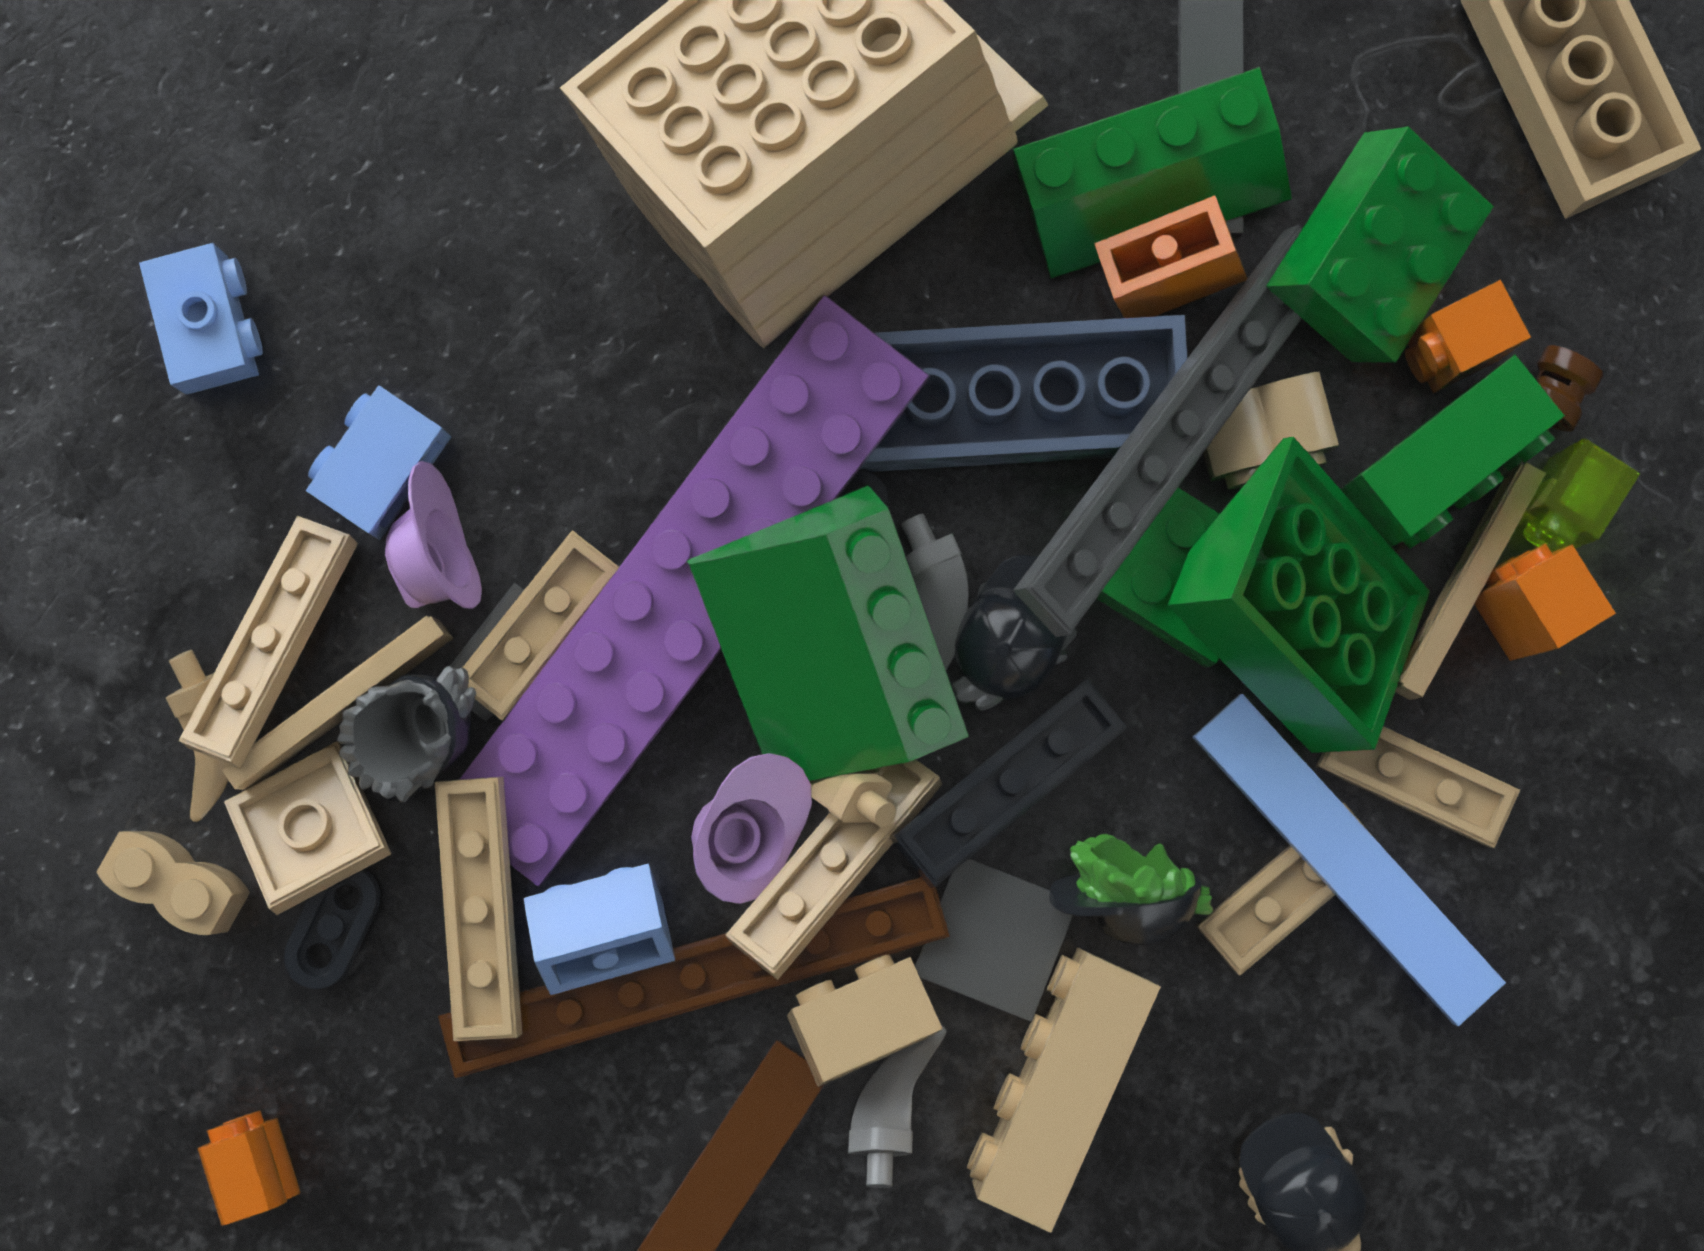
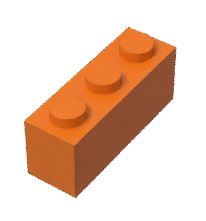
M1544 543L1532 551L1528 550L1515 558L1513 556L1494 567L1485 583L1486 587L1481 590L1474 603L1510 661L1559 649L1616 614L1573 544L1551 552L1547 544Z

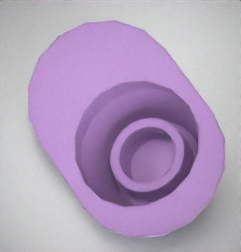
M420 461L412 467L408 480L410 509L392 524L386 537L385 557L389 571L405 603L411 608H419L430 603L434 604L451 599L462 608L473 609L481 601L482 587L479 572L466 545L454 499L442 474L431 463Z
M767 753L750 757L733 768L720 785L714 799L702 808L694 821L691 838L696 874L705 889L722 901L741 904L757 899L785 866L806 824L812 805L811 784L803 769L788 757Z

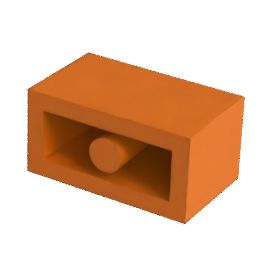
M1215 195L1094 243L1113 299L1124 318L1154 317L1247 280L1230 230Z
M1499 280L1426 318L1418 326L1408 342L1409 348L1405 349V357L1416 379L1420 383L1427 381L1433 393H1436L1501 360L1530 339L1531 336L1502 281Z

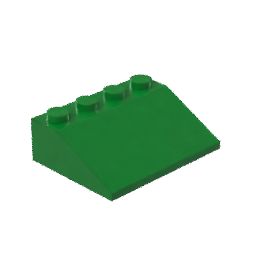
M1288 437L1280 441L1191 548L1168 606L1311 753L1375 750L1430 590L1296 438Z
M869 486L687 560L762 755L771 753L788 757L799 765L808 780L812 781L910 762L969 737L889 508Z

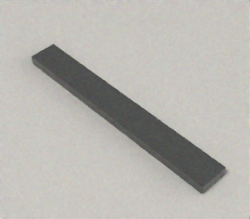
M1299 225L1285 229L1014 588L1013 591L1056 637L1071 634L1302 319L1266 287L1301 232L1302 228Z

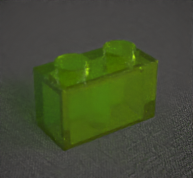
M1586 438L1581 439L1553 454L1542 469L1546 475L1519 522L1520 525L1525 527L1522 535L1537 547L1546 543L1551 552L1572 544L1576 549L1599 540L1641 473Z

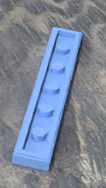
M1239 694L1192 737L1453 1025L1460 1026L1506 983L1243 694Z

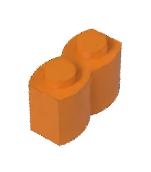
M261 1110L223 1123V1125L207 1130L210 1143L197 1148L221 1226L274 1209L286 1203L287 1199L301 1193L278 1118L264 1122Z

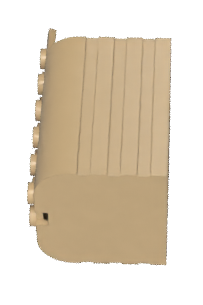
M669 0L560 87L638 208L673 251L699 280L702 278L711 288L718 301L763 348L816 307L824 295L827 297L1012 149L1017 144L1015 132L1048 106L1044 96L976 34L975 30L943 0Z

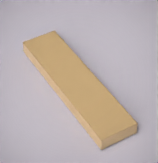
M1526 462L1506 473L1505 479L1501 482L1412 643L1395 691L1396 693L1409 700L1424 696L1546 475L1545 472Z
M297 516L185 727L179 742L189 749L241 769L358 545L349 534Z
M425 616L254 743L241 769L226 764L223 766L225 768L222 770L223 774L234 789L246 790L258 784L342 722L343 711L356 706V698L358 696L367 694L368 689L372 687L388 686L451 641L453 637L440 620L432 616Z
M916 759L906 763L866 770L880 775L892 784L891 791L886 800L895 806L896 816L890 825L879 827L872 821L867 823H844L829 813L725 936L729 942L778 980L894 843L890 838L909 824L942 786L940 777Z
M504 777L435 782L453 1041L517 1038L522 1035Z

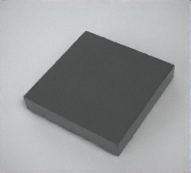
M968 859L950 874L940 899L950 937L923 944L914 966L920 978L1032 1022L1073 915L1062 913L1054 908L1049 901L1050 890Z

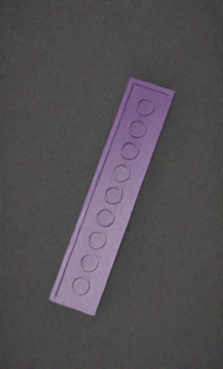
M825 295L822 297L459 779L504 777L510 865L538 887L546 881L721 651L687 560L837 499L930 377V375Z

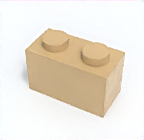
M890 954L884 955L856 968L855 972L859 979L857 981L835 989L832 980H827L796 995L800 1006L791 1009L787 1018L818 1087L934 1036L943 1029L911 957L894 964Z

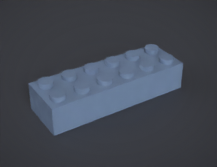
M1185 315L875 333L930 375V377L860 470L875 472L1113 458L1187 360Z

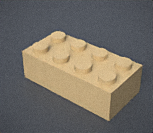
M1460 0L1565 219L1679 168L1701 150L1698 140L1630 0Z
M1078 947L1072 959L1064 955L1060 957L1047 986V991L1055 996L1046 1018L1035 1014L1022 1041L1020 1050L1025 1051L1024 1055L1028 1056L1021 1074L1017 1077L1009 1073L996 1099L994 1109L998 1111L997 1116L1001 1118L993 1136L985 1133L981 1134L968 1162L967 1169L971 1170L970 1177L973 1178L972 1183L977 1199L1043 1230L1052 1232L1161 986Z

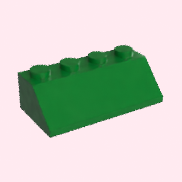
M1260 67L1013 149L1014 167L1051 279L1101 263L1094 243L1214 195L1226 221L1292 200L1280 129Z

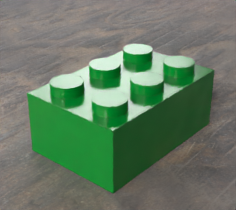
M1410 127L1364 132L1266 287L1351 362L1396 363L1494 206Z
M1513 355L1350 481L1341 491L1391 547L1403 541L1411 549L1419 542L1423 543L1454 519L1447 510L1452 504L1460 510L1470 502L1474 503L1502 482L1505 478L1498 471L1499 467L1503 465L1507 471H1510L1521 462L1525 463L1554 441L1555 437L1548 429L1565 415L1519 358Z
M1177 488L1096 599L1207 668L1216 664L1219 657L1168 606V603L1189 551L1220 513L1180 488Z

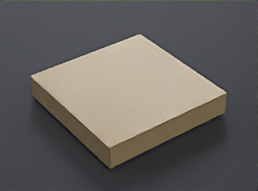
M338 742L323 748L224 801L267 906L276 915L391 855V851L366 795L359 786L358 777L348 775L350 763L340 756L339 752L343 746Z

